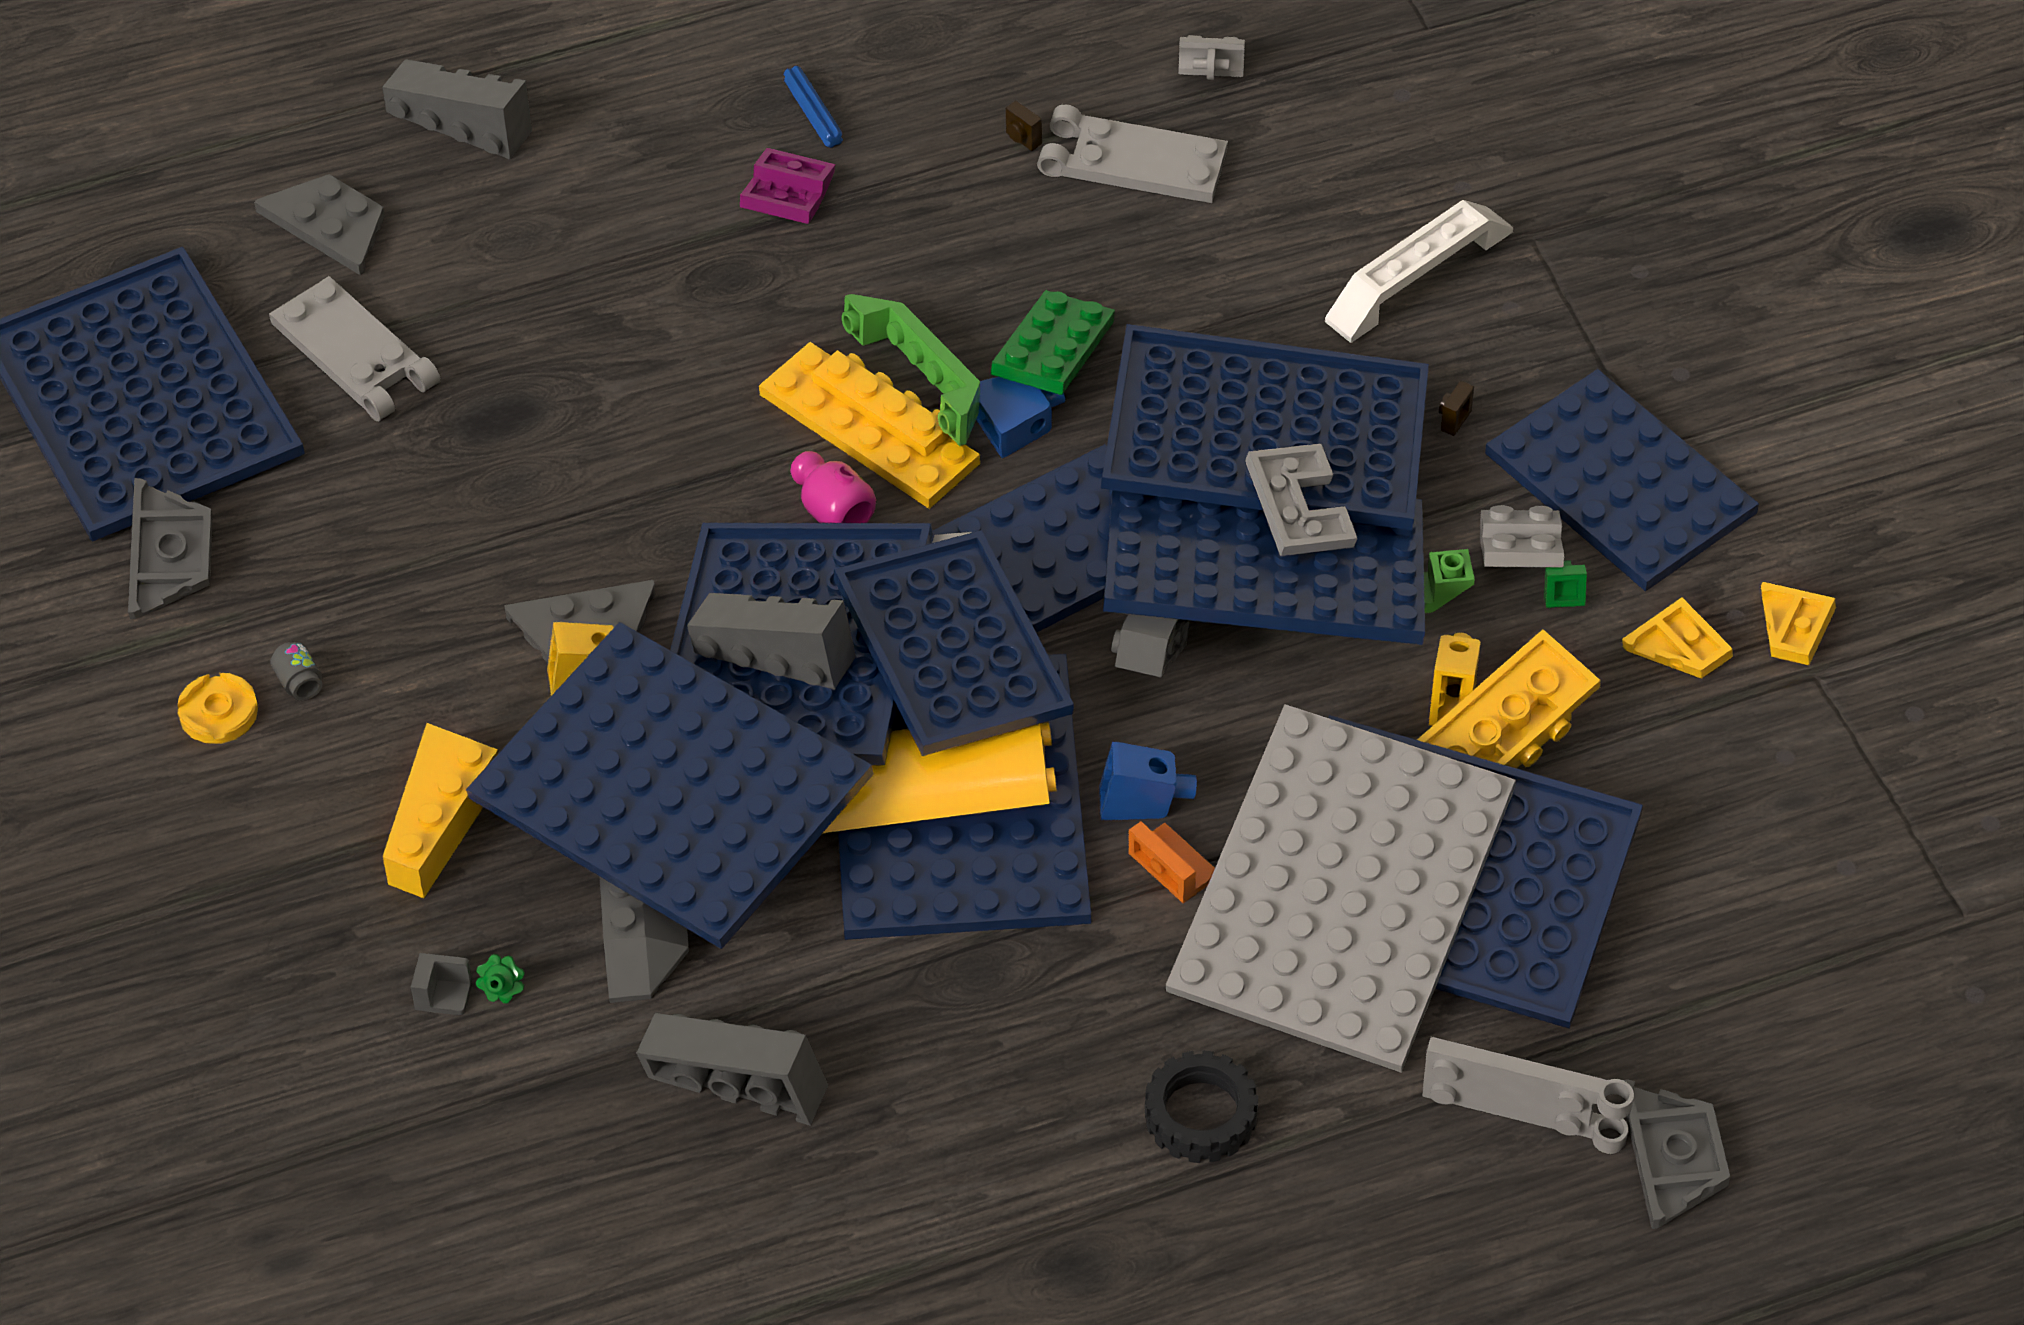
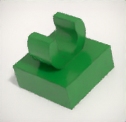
M1564 560L1563 567L1545 568L1544 601L1546 608L1585 606L1587 582L1585 565H1572L1571 560Z

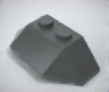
M600 877L609 1002L652 999L659 990V986L672 974L689 952L687 928Z

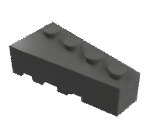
M405 59L382 87L387 113L507 159L512 158L532 132L526 80L514 79L512 83L502 82L501 76L488 74L485 78L473 77L470 70L458 69L456 73L447 72L442 65Z
M709 593L687 625L693 650L696 654L834 690L856 657L844 600H831L828 605H818L816 599L801 598L799 603H785L782 597L769 596L766 601H756L752 595Z
M655 1013L636 1052L650 1079L700 1093L702 1087H707L714 1094L721 1097V1100L737 1104L739 1097L760 1103V1111L776 1116L780 1109L797 1114L796 1122L811 1126L828 1088L826 1078L806 1035L793 1030L783 1032L764 1029L757 1025L742 1026L729 1024L718 1019L708 1021L689 1018L682 1014L667 1015Z

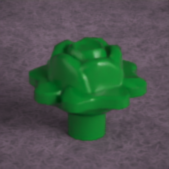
M493 954L487 963L477 967V973L481 977L477 979L476 986L485 992L490 1002H494L499 998L502 1003H509L513 995L524 990V985L520 980L524 978L525 972L516 966L512 956L507 955L501 959L498 954Z

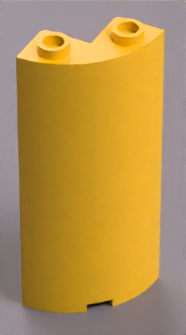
M1049 721L925 756L921 755L909 729L892 731L885 765H872L873 776L823 833L1050 804L1049 792H1056L1057 787L1054 767L1046 768L1045 746L1052 745Z

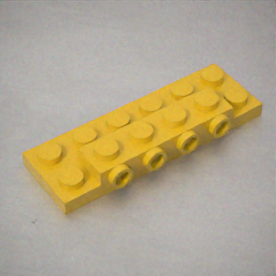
M809 342L759 385L760 396L928 509L980 465L979 453L965 444L959 446L948 434L941 430L938 423V413L940 410L935 409L933 412H930L922 406L916 394L911 391L901 393L893 387L892 381L886 374L878 372L874 375L865 369L863 361L853 353L845 356L837 350L832 355H829Z
M1542 629L1417 740L1513 768H1518L1521 764L1529 767L1541 756L1543 751L1541 746L1550 738L1557 742L1568 733L1571 728V723L1569 722L1571 721V713L1600 688V679Z

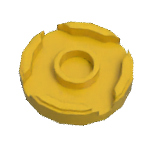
M219 673L220 676L210 678L208 674L198 677L185 687L178 699V716L182 729L191 738L203 743L222 744L235 740L249 731L257 718L258 703L253 687L242 677L231 673Z

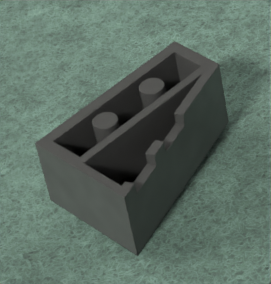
M1128 614L1121 630L1117 629L1113 637L1111 651L1117 654L1115 667L1162 677L1186 647L1191 620Z

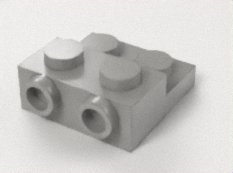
M1504 505L1493 506L1490 510H1481L1480 544L1484 567H1563L1564 550L1561 541L1562 523L1559 511H1553L1552 508L1547 506H1533L1529 510H1514L1512 507Z

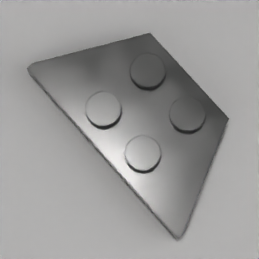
M330 174L264 196L254 202L257 213L359 275L365 271L366 256L369 250H373L376 242L375 234L380 230L385 217L383 206Z
M134 478L128 601L130 619L140 618L210 586L213 526L211 509L196 502H187L180 495L169 490L164 493L150 487L147 481L141 478Z
M654 580L508 604L504 605L506 618L510 623L514 622L524 632L526 641L533 648L541 651L542 658L548 663L553 622L612 625L613 627L621 622L639 632L642 630L646 619V609L649 601L654 599L655 585Z
M1626 1079L1623 1081L1627 1082L1634 1092L1632 1109L1626 1118L1651 1228L1656 1229L1729 1186L1730 1173L1713 1104L1694 1098L1684 1099L1676 1093L1660 1089L1659 1094L1635 1088V1081Z

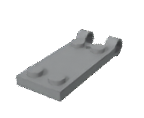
M1059 105L1054 109L1050 129L1055 135L1062 138H1078L1074 154H1069L1068 150L1059 144H1046L1042 147L1037 166L1043 174L1050 177L1064 176L1212 203L1226 157L1228 141L1085 116L1071 105Z
M330 276L269 313L271 324L360 404L375 421H380L395 411L393 400L386 389L407 377L421 392L427 391L440 382V375L428 358H420Z
M1431 1037L1426 1053L1422 1096L1431 1098L1440 1104H1455L1555 1129L1564 1135H1579L1591 1138L1594 1146L1599 1151L1614 1154L1621 1151L1626 1145L1628 1125L1623 1118L1631 1112L1634 1092L1627 1082L1620 1079L1605 1080ZM1617 1094L1625 1098L1626 1102L1623 1104H1612L1605 1097ZM1594 1104L1598 1105L1601 1114L1593 1112ZM1610 1128L1618 1131L1621 1136L1609 1139L1602 1136L1600 1131Z

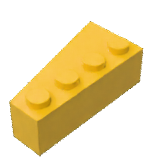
M426 724L383 853L388 885L425 898L483 808L469 799L466 789L498 755V749L432 724Z

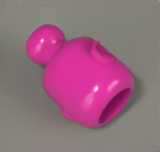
M805 451L795 458L790 469L792 478L796 483L802 485V503L807 512L819 523H868L875 511L876 497L870 485L849 465L840 461L825 463L822 456L814 451Z

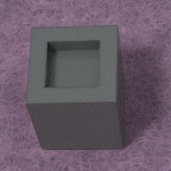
M419 953L411 984L415 1010L464 1015L473 983L469 960L461 957Z

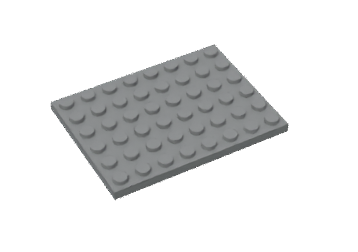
M1284 704L1168 978L1166 992L1402 1073L1512 797L1516 780Z

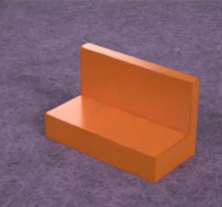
M1140 821L1129 829L1128 853L1182 903H1185L1208 886L1215 867L1166 823L1151 831Z

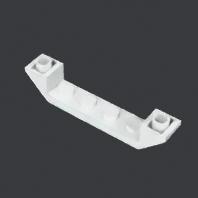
M1466 200L1460 201L1354 273L1326 315L1325 322L1352 343L1378 325L1379 306L1385 300L1473 240L1482 248L1488 250L1513 233V227L1486 206Z

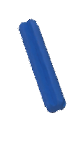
M794 66L791 69L787 68L784 71V81L824 145L832 148L834 145H840L843 141L841 137L842 131L803 70L799 66Z

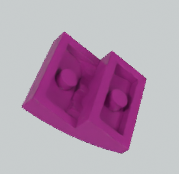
M766 148L754 164L752 180L740 194V207L809 224L826 194L835 171V164Z

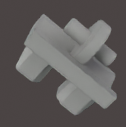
M1193 35L1180 37L1178 74L1207 75V80H1214V76L1243 77L1245 40L1238 39L1237 37H1224L1223 39L1202 38V36Z

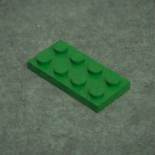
M1045 290L992 361L991 375L1062 395L1114 323L1115 310L1104 307L1097 302H1086L1068 297L1062 292Z

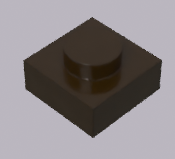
M1015 100L1005 108L1006 133L1013 141L1021 143L1033 151L1042 144V118Z
M1460 381L1452 393L1447 392L1444 395L1439 406V413L1442 414L1441 431L1452 436L1456 435L1472 412L1474 386Z

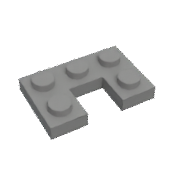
M1322 444L1248 452L1245 462L1280 556L1354 547L1357 535L1346 507L1309 510L1300 488L1330 484L1333 473Z

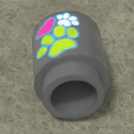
M288 642L280 645L271 657L270 665L287 694L299 701L308 700L316 696L322 689V673L306 646L300 642Z

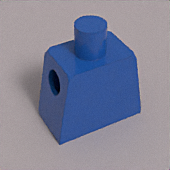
M1001 377L980 381L979 414L976 420L1000 457L1004 458L1051 430L1052 407L1064 403L1065 396L1064 393L1059 395Z
M1112 742L1099 785L1101 820L1164 818L1168 814L1172 798H1195L1197 787L1196 775L1176 774L1175 755L1171 751Z

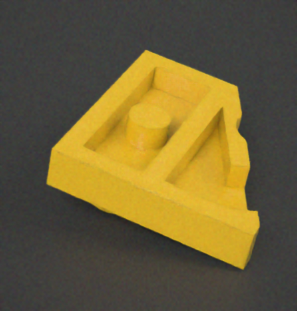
M1762 582L1761 594L1771 657L1810 665L1836 609L1835 598Z
M1683 597L1622 639L1623 648L1626 651L1701 679L1733 657L1732 648Z

